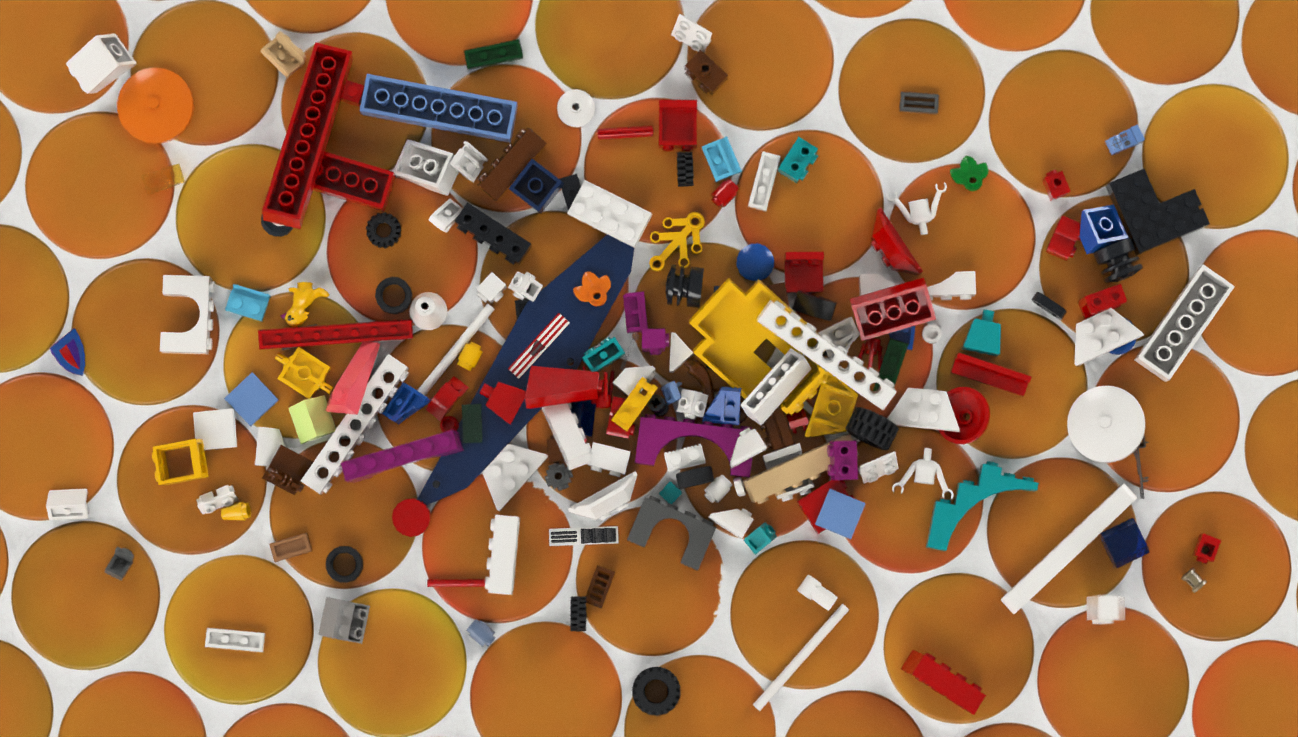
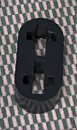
M1036 292L1031 299L1032 302L1059 320H1062L1067 313L1063 307L1040 292Z

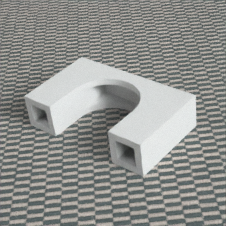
M163 275L162 294L165 296L190 297L194 299L199 306L200 317L195 327L187 332H161L160 352L209 354V350H212L213 341L210 338V331H213V319H210L211 312L214 311V300H211V293L215 292V282L212 281L210 276Z

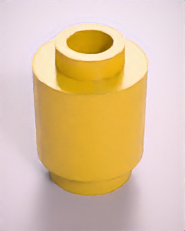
M474 342L466 343L458 357L457 365L468 371L475 368L483 353L480 350L481 346Z

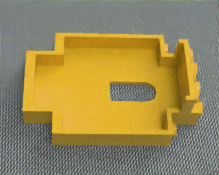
M727 278L689 319V323L704 336L693 349V353L732 388H741V396L746 399L772 370L754 353L765 339L769 340L784 355L790 349H793L805 357L811 370L784 399L780 406L786 414L798 413L804 407L803 403L806 399L813 398L817 393L816 389L821 384L825 385L829 381L831 373L757 321V317L770 300L773 302L779 301L785 306L784 310L791 313L793 310L759 279L745 293L732 280ZM780 315L776 318L775 322L779 325L784 324L786 317ZM802 318L800 319L802 323L807 324ZM794 327L791 334L798 336L801 334L802 329ZM810 338L807 341L809 347H814L817 344L816 338Z

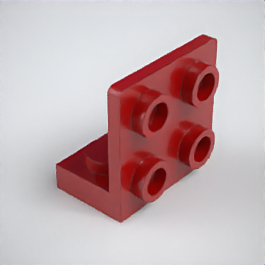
M824 251L785 252V287L787 293H797L798 291L805 293L823 292Z

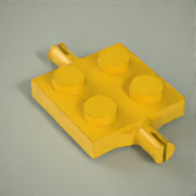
M298 347L289 358L280 352L277 355L283 358V360L277 356L275 357V360L284 364L283 371L277 379L306 398L311 399L320 388L328 394L331 391L327 388L333 390L334 387L324 382L331 367L302 348Z

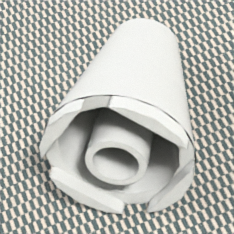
M421 293L410 304V318L417 327L423 330H434L439 328L445 321L447 305L444 299L436 293Z

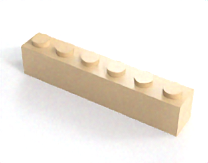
M845 434L832 441L853 440L850 434ZM830 441L743 480L751 502L761 504L769 500L768 496L775 494V496L781 495L790 486L793 488L803 485V480L808 478L810 481L820 477V473L825 470L828 473L830 457L827 455V446L830 445Z

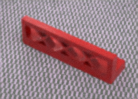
M959 352L955 356L950 372L1024 397L1028 383H1030L1032 378L1031 376Z

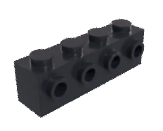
M468 202L455 220L459 231L464 234L469 232L474 235L473 239L476 242L488 244L490 246L489 250L497 255L499 252L506 256L504 259L512 265L515 263L520 265L532 247L530 242Z

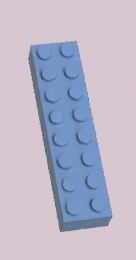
M367 74L359 111L361 115L511 143L518 104L510 100Z

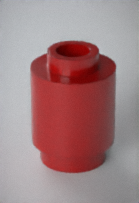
M730 179L723 181L711 194L713 197L711 200L718 207H726L737 195L739 188Z

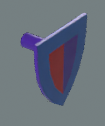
M73 328L50 347L51 354L65 370L72 374L83 376L85 368L84 348L76 329Z

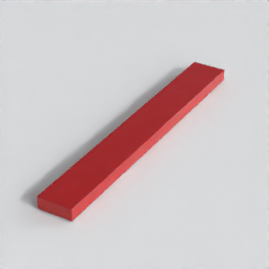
M412 319L258 330L259 350L413 339Z

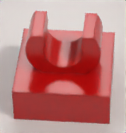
M801 409L798 413L794 412L792 415L790 413L786 414L790 429H792L794 434L797 433L796 427L802 426L804 431L807 430L806 424H809L804 409Z

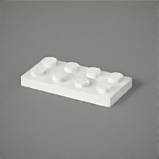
M586 180L583 182L567 213L569 216L633 248L636 247L653 215L651 212Z

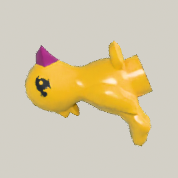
M298 282L297 288H289V291L294 293L292 307L280 316L286 321L288 326L300 327L308 318L309 312H305V309L316 298L320 296L328 297L329 293L321 287L313 289V283Z

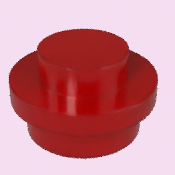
M446 416L441 420L440 429L442 432L458 430L459 422L455 417Z

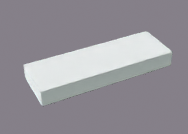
M762 151L748 207L766 212L781 156Z
M207 628L205 647L263 652L265 633Z

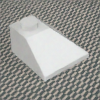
M747 428L739 433L740 437L737 439L730 462L731 469L766 450L767 447L756 429L750 430V428Z
M744 508L741 511L733 509L712 513L708 518L742 539L754 520L751 518L752 513Z

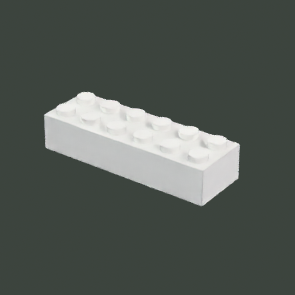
M1204 264L1201 265L1134 360L1164 382L1169 381L1235 286Z

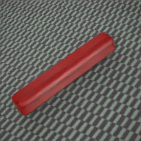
M653 126L602 128L597 130L599 140L652 137L654 134Z

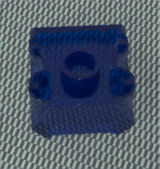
M1134 518L1100 533L1102 544L1116 568L1150 553Z

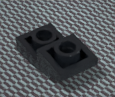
M798 291L792 309L813 317L832 321L837 302Z

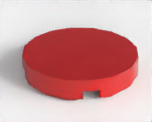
M415 498L404 499L393 510V525L402 535L409 537L418 536L425 532L431 521L430 510L420 500Z

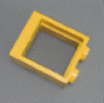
M191 439L153 447L152 460L156 465L155 479L158 485H170L209 477L203 439ZM190 447L194 474L169 479L165 451Z

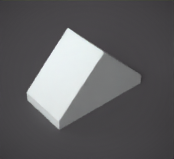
M671 332L669 372L673 373L693 355V352L676 333Z

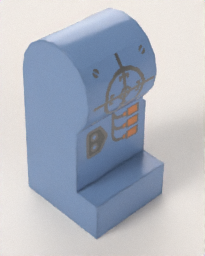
M1137 124L1109 138L1105 143L1111 155L1143 143L1145 139Z

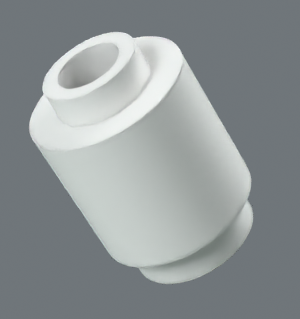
M721 474L704 489L706 492L704 496L711 503L714 501L719 503L731 490L732 483Z

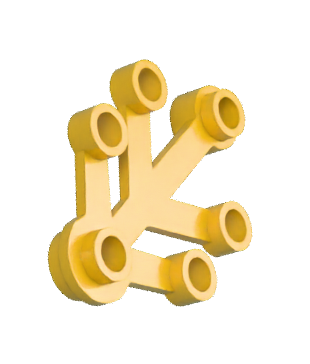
M692 212L687 218L672 219L666 217L663 220V227L665 229H671L673 226H685L681 232L659 233L654 231L650 234L652 243L673 240L659 256L656 255L650 259L649 265L653 271H661L665 266L664 261L678 246L680 250L679 267L681 268L680 261L683 259L688 262L684 269L689 266L690 260L687 256L686 237L691 231L693 236L692 253L698 255L702 252L700 229L703 228L705 219L701 213ZM693 219H698L699 223L697 225H693L691 221ZM670 220L672 225L666 226L665 221ZM654 234L659 235V239L657 241H654L652 239V236ZM695 245L700 246V251L695 252L693 247ZM659 261L661 265L660 267H655L653 263Z

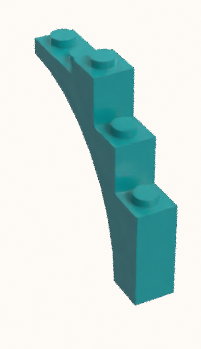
M987 461L986 464L981 465L977 486L974 485L975 482L968 480L958 483L954 505L951 504L950 500L946 499L934 502L926 547L946 551L956 525L966 512L979 501L1004 491H1037L1039 483L1034 482V478L1023 476V479H1017L1015 474L1004 473L1003 476L1001 475L1002 467H997L998 463Z

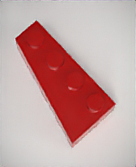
M912 650L901 670L913 675L918 681L930 686L932 690L945 696L965 711L975 715L986 697L981 692L983 688L975 683L968 684L965 682L967 678L958 672L956 675L951 673V667L943 662L939 665L935 662L936 658L926 652L924 655Z

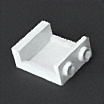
M800 443L763 455L766 469L801 455L802 449ZM808 478L803 480V485L796 488L790 486L785 489V493L776 496L777 500L782 499V502L793 499V495L799 492L801 496L811 493V488H814V484Z

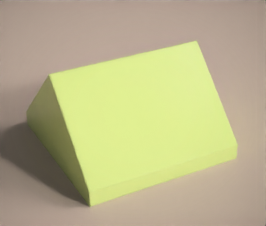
M325 395L303 400L288 408L301 444L332 434L336 430L331 412L325 411L328 404Z

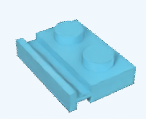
M727 136L701 147L715 182L742 172Z
M233 284L225 310L263 322L271 295Z

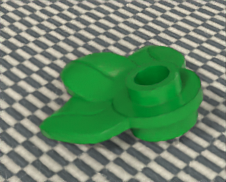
M964 156L960 168L950 169V175L955 183L964 185L969 191H977L981 188L982 180L987 177L989 170L986 163L977 164L974 158ZM975 179L976 182L971 183L970 180Z

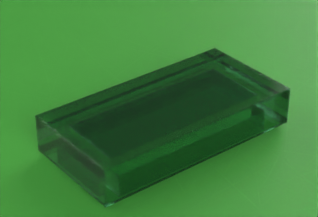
M481 404L462 405L463 443H483Z

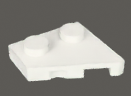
M852 317L818 332L821 336L825 334L833 340L831 343L836 347L841 345L846 350L850 348V345L860 335ZM826 349L827 357L830 358L833 355V351Z

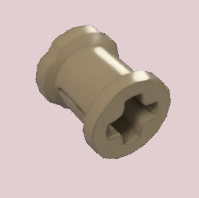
M1191 568L1181 577L1183 581L1185 580L1191 586L1193 593L1197 592L1207 582L1195 572L1194 568Z

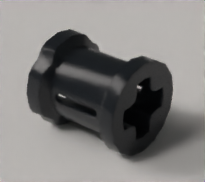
M658 394L653 395L647 403L649 409L658 417L664 416L669 410L668 404Z

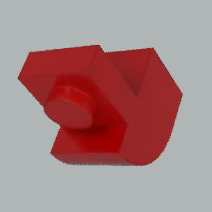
M453 376L436 393L426 410L441 421L469 387Z

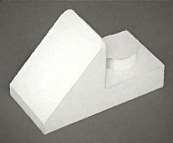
M448 199L430 216L429 221L440 230L448 232L463 208L452 199Z

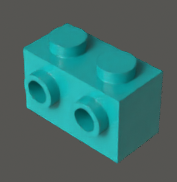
M798 137L778 168V172L795 183L799 179L803 181L809 172L806 168L809 164L813 165L819 156L816 154L818 148Z
M615 337L604 339L600 342L601 346L596 349L592 347L584 353L585 356L582 359L590 371L600 372L625 355L624 350Z

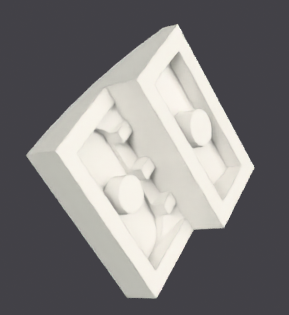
M234 409L193 413L195 439H203L204 450L237 447Z

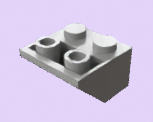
M326 597L318 635L362 644L370 606Z

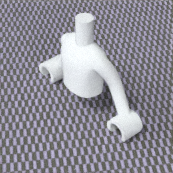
M944 182L945 188L939 190L936 183V194L931 210L928 199L908 202L909 214L907 208L898 199L896 191L894 199L889 198L888 192L886 197L889 202L896 204L909 223L919 225L920 235L928 234L926 223L935 218L941 194L947 190V185Z
M924 448L923 459L914 461L900 482L892 486L893 493L896 486H901L902 494L904 491L903 486L915 470L914 482L934 485L935 474H937L943 490V499L946 492L952 494L951 500L954 497L953 491L947 487L940 465L931 460L932 449Z

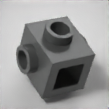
M559 462L548 466L549 470L546 471L547 475L544 476L548 487L552 486L554 490L558 489V491L568 488V484L572 483L570 480L573 477L571 470L565 467L564 464L560 465ZM556 473L562 474L560 480L555 479Z

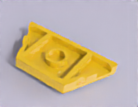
M832 374L829 375L831 377L825 385L821 384L804 436L806 438L847 431L845 428L852 416L858 394Z

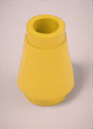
M240 502L221 509V517L223 520L245 521L251 517L249 503Z

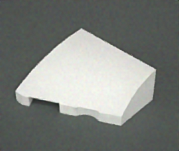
M258 427L256 466H269L280 445L286 447L280 429Z

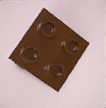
M280 445L262 479L295 495L297 491L301 492L304 485H302L301 479L313 464V461Z

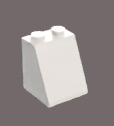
M116 34L96 35L66 63L70 74L78 80L81 89L87 94L99 92L137 64Z

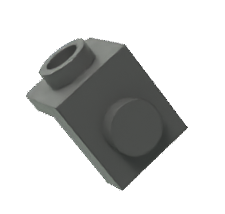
M116 547L114 556L105 568V573L122 581L133 564L134 555L126 548Z

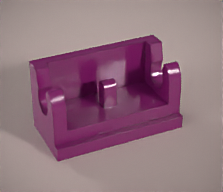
M644 291L623 295L627 333L642 332V329H648Z

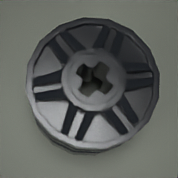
M1131 238L1119 241L1093 253L1098 265H1108L1101 274L1104 275L1111 272V276L1104 279L1106 284L1125 280L1143 269L1142 264L1132 265V263L1139 260V257H1129V254L1136 250Z
M671 264V269L667 275L665 291L667 304L672 305L674 296L677 297V306H680L683 297L686 298L687 307L699 308L704 268L691 267L689 275H685L684 266H681L680 274H675L676 265Z

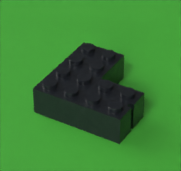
M1145 169L1110 182L1106 186L1125 231L1134 244L1136 256L1205 228L1210 224L1204 209H1199V206L1202 204L1195 189L1159 203Z

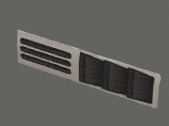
M618 526L549 529V546L619 543Z

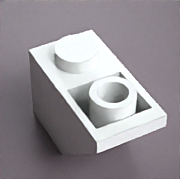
M653 366L625 368L613 381V384L626 396H629L642 376L647 379L648 383L655 377L656 374L653 372L656 368Z

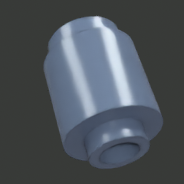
M477 619L466 630L470 633L469 636L482 647L485 644L489 646L495 639L493 636L495 632L483 621H478Z

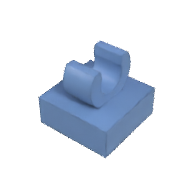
M672 381L661 387L668 405L681 399V393H679L677 387L682 385V382L675 383V381Z

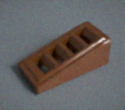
M597 565L586 594V603L599 608L603 607L615 575L614 571ZM598 574H605L609 576V579L599 577ZM596 580L606 583V587L596 584ZM593 587L603 590L604 593L600 594L592 591ZM592 594L594 596L600 597L601 601L599 602L589 597Z

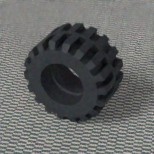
M862 407L855 408L845 428L855 438L880 450H889L899 430L892 421Z
M650 667L643 670L636 677L632 687V696L635 704L648 715L660 716L667 714L675 708L681 694L680 684L676 676L668 669L662 667ZM656 679L663 681L668 688L667 697L659 703L649 701L645 695L646 685Z

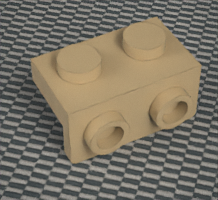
M281 31L261 49V53L286 78L300 69L306 60L303 50L297 48L291 39Z

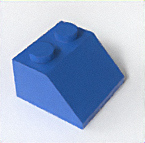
M1114 205L1082 211L1080 240L1087 254L1095 253L1107 246L1129 238Z

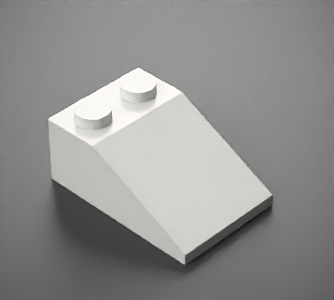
M407 139L393 170L398 177L446 196L449 195L459 171L450 165L454 157L453 153Z

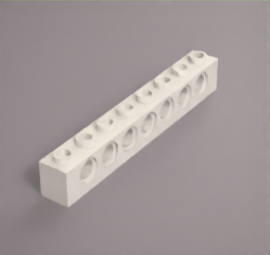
M770 300L757 317L759 323L882 410L885 409L897 393L894 383L887 378L882 380L878 377L879 373L873 368H865L862 360L856 356L851 358L847 355L848 351L841 345L836 347L831 343L833 340L827 335L823 334L821 336L816 333L817 329L813 325L802 323L799 315L793 311L788 313L784 310L785 306L779 301L773 302ZM780 315L786 317L785 323L781 325L775 322L776 318ZM800 327L802 332L800 335L794 336L791 334L792 329ZM810 338L817 339V344L814 347L807 345V341ZM826 349L833 351V355L830 358L823 357V352ZM842 360L849 362L848 367L845 369L838 367ZM856 372H863L864 377L861 380L854 379ZM872 383L880 384L877 391L870 390Z
M389 354L386 356L367 384L358 415L346 414L301 479V482L321 495L323 492L327 493L330 490L332 479L334 476L338 477L342 472L341 462L352 458L354 454L352 450L356 444L360 445L365 438L363 434L367 428L370 430L376 422L374 418L378 412L381 414L385 410L387 399L389 397L393 398L398 390L396 387L400 381L404 382L409 374L407 370L409 368ZM387 373L394 374V380L391 383H386L384 380ZM376 389L383 390V396L380 399H376L373 396ZM369 404L372 406V412L365 415L362 411L363 407ZM359 420L362 424L361 428L354 431L352 423ZM344 436L350 437L351 440L350 444L346 447L341 445V439ZM333 452H338L339 460L334 463L331 462L330 455ZM322 468L328 469L329 474L326 478H320L319 471Z

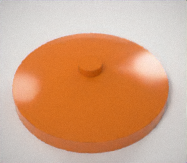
M148 68L135 73L124 83L118 95L117 111L122 125L133 137L145 143L162 144L176 139L187 129L194 113V99L189 86L179 75L163 68Z

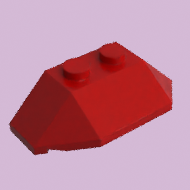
M879 208L876 212L871 236L872 247L876 252L880 251L883 256L881 260L887 268L890 266L894 271L913 275L922 274L923 270L882 208Z

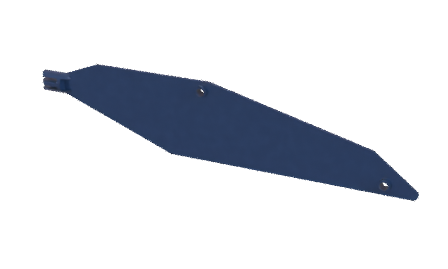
M606 235L544 287L534 302L529 300L526 303L459 423L457 432H459L464 451L440 457L417 500L429 505L467 488L542 409V407L527 409L524 399L510 425L486 406L489 398L479 394L484 384L495 389L497 383L501 382L526 391L531 366L577 370L582 357L585 356L584 353L589 349L631 273L634 255L633 247ZM587 271L594 273L598 278L607 275L611 281V288L606 293L607 301L602 306L595 307L590 302H582L573 292V288L582 286V277ZM596 294L594 299H599L601 295ZM560 313L569 321V325L520 378H517L508 368L553 318ZM569 358L574 360V364L571 366L567 364ZM436 480L440 482L438 488L433 487V482Z

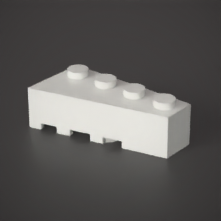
M1087 597V620H1092V624H1113V620H1125V597Z

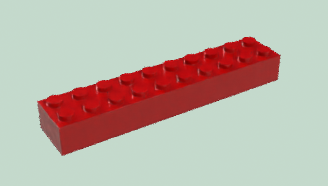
M315 42L262 208L264 221L301 229L340 105L341 95L353 63L352 51Z

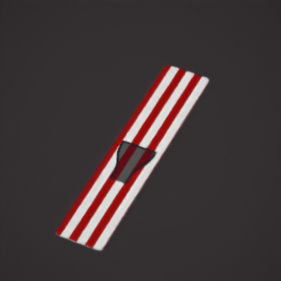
M558 313L512 363L508 370L517 378H520L569 325V321Z

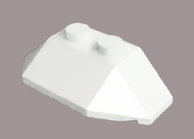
M636 471L568 508V510L576 515L594 520L601 519L603 521L612 516L610 512L616 509L619 512L627 508V503L631 500L637 478Z

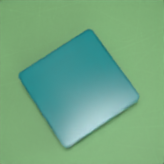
M671 481L659 492V495L669 504H673L682 494V491Z

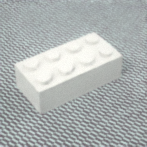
M495 515V519H491L490 530L494 531L493 538L489 539V550H492L491 558L488 557L487 569L490 570V576L486 577L485 589H488V593L513 595L520 527L519 517Z

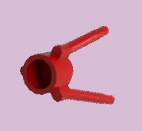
M871 338L862 343L858 358L861 360L866 351L865 354L869 355L867 369L872 368L873 357L877 356L878 353V370L880 371L883 347L880 346L881 340Z
M583 366V367H582V370H583V371H587V370H586V367ZM614 370L611 371L609 389L608 373L604 372V391L599 392L598 399L591 400L592 404H596L597 409L611 408Z

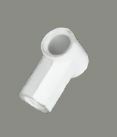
M807 575L797 591L829 611L838 597L821 586L822 584L812 576Z

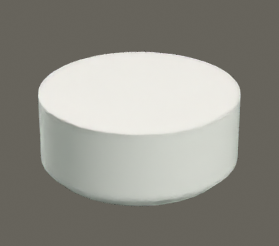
M935 324L925 326L922 330L923 340L930 344L936 343L941 338V329Z
M741 477L734 478L733 482L737 495L739 497L746 495Z

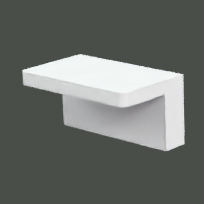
M87 489L50 490L46 503L49 520L88 518Z

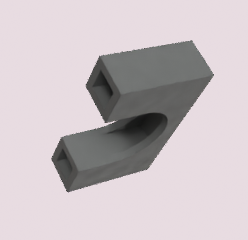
M651 495L649 498L645 497L627 541L645 548L650 534L658 522L664 519H676L685 525L689 533V543L680 563L698 571L716 529L713 526L714 522L704 518L702 521L695 519V514L688 511L681 513L677 511V506L669 503L667 506L660 504L661 500Z

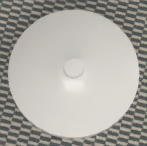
M1098 386L1084 392L1073 403L1067 420L1069 437L1076 449L1085 457L1101 463L1117 462L1131 455L1140 445L1146 427L1144 412L1139 402L1129 392L1115 386Z

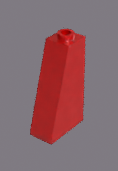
M531 366L525 395L526 408L532 409L598 399L599 391H603L604 383L603 380H600V372Z

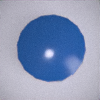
M749 244L739 252L737 268L739 274L751 281L764 280L772 273L774 257L766 246Z

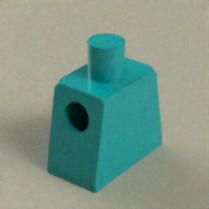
M983 310L982 319H973L962 349L992 356L1000 355L1001 324L993 322L994 311Z

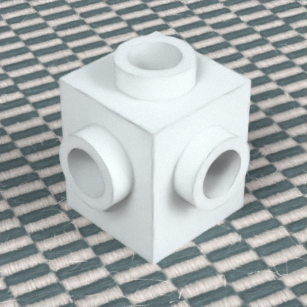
M517 271L508 288L514 291L513 296L523 301L526 298L534 302L543 285L535 280L536 277L528 272L523 274Z
M682 389L677 412L683 413L684 417L695 420V416L703 418L708 395Z

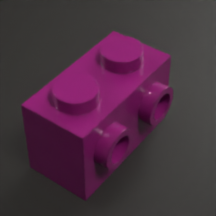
M642 329V352H650V355H661V352H665V347H669V333L665 334V329Z
M830 441V445L827 446V455L830 457L828 476H831V480L858 479L857 441Z

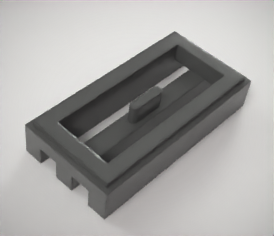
M900 93L899 112L938 114L939 94ZM905 97L935 99V102L912 101L904 99ZM904 104H905V105H919V106H933L934 109L904 107Z

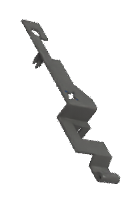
M1145 435L1140 446L1133 452L1136 459L1137 472L1140 477L1141 488L1139 489L1141 499H1144L1143 482L1149 481L1143 480L1149 477H1142L1139 448H1145L1146 443H1149L1145 442Z

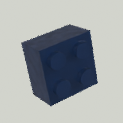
M531 159L509 187V190L542 214L564 183L534 159Z

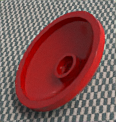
M970 387L954 388L948 391L947 394L960 432L938 431L946 440L952 443L969 444L980 438L986 431L990 420V408L987 400L979 391ZM969 414L970 418L966 420V416Z

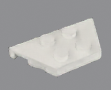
M1109 308L1076 324L1075 366L1078 367L1144 336V334L1114 309Z
M908 388L887 418L896 426L960 432L946 391Z
M507 444L482 472L496 509L499 512L548 458L547 454Z

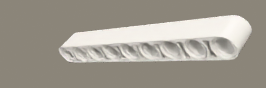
M1125 483L1118 487L1001 598L1003 604L1013 614L1019 611L1137 499V496Z

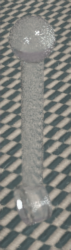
M638 333L632 334V341L619 368L620 370L624 369L634 343L639 339Z

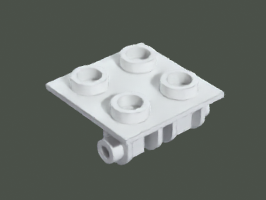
M679 14L671 35L678 41L690 46L693 50L705 52L712 40L710 39L712 32Z
M896 452L888 453L860 465L858 472L862 476L863 484L874 482L883 475L893 474L899 469Z

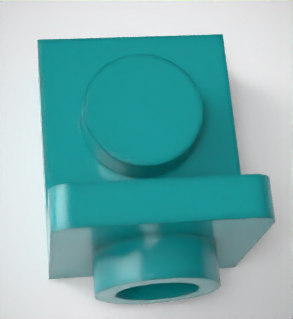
M764 522L748 535L744 542L756 555L771 543L777 535L774 528Z

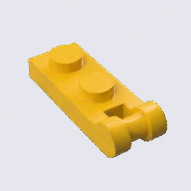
M642 376L611 421L625 431H628L658 387L654 384H649L647 379ZM641 388L648 392L645 396L639 393Z

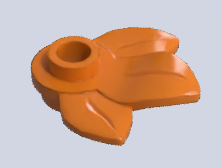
M587 271L582 277V286L573 288V292L580 301L590 302L591 305L599 307L607 301L606 293L611 288V281L607 275L598 278L594 273ZM596 294L601 295L599 299H594V296Z

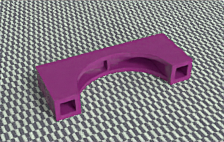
M645 414V417L640 419L635 464L654 466L655 460L664 446L673 440L689 436L701 437L715 443L725 453L730 464L737 439L740 437L739 433L747 428L752 430V427L740 426V429H735L730 424H721V427L713 426L714 423L707 421L702 422V424H695V420L683 419V422L675 421L676 418L664 416L663 420L656 419L657 415ZM752 458L732 469L730 467V476L750 478Z
M450 430L341 462L345 481L355 483L372 478L376 474L425 459L451 455L464 451L459 432Z

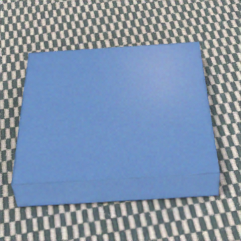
M253 372L224 398L250 426L257 422L279 401Z
M829 489L815 525L851 539L866 503Z

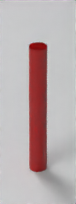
M428 579L427 587H485L486 579Z

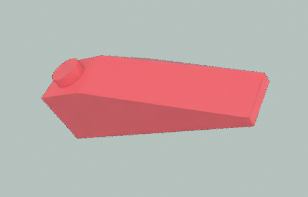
M362 342L332 390L325 411L358 415L378 353L379 343Z

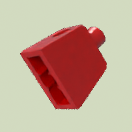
M498 382L495 389L484 384L479 394L489 398L486 406L511 425L525 399L526 391Z

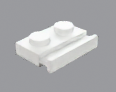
M464 141V147L460 148L454 155L450 165L468 180L474 182L484 167L482 166L483 163L487 162L488 159L470 143Z

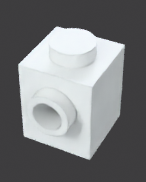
M491 272L476 288L479 292L477 296L483 302L489 301L492 304L493 301L498 302L504 294L502 292L507 286Z

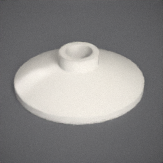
M570 90L559 99L557 112L561 121L566 125L582 127L593 118L595 104L592 97L585 91ZM578 104L580 107L578 110H574L572 106Z

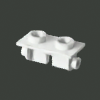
M226 485L216 489L217 496L215 497L211 491L200 495L196 499L197 507L202 514L212 513L218 508L230 506L239 500L234 493L233 485Z

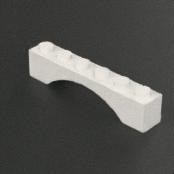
M975 271L955 272L941 283L927 287L931 301L933 297H941V300H952V297H960V300H970L971 296L976 295ZM860 274L859 296L898 284L887 280L880 274Z

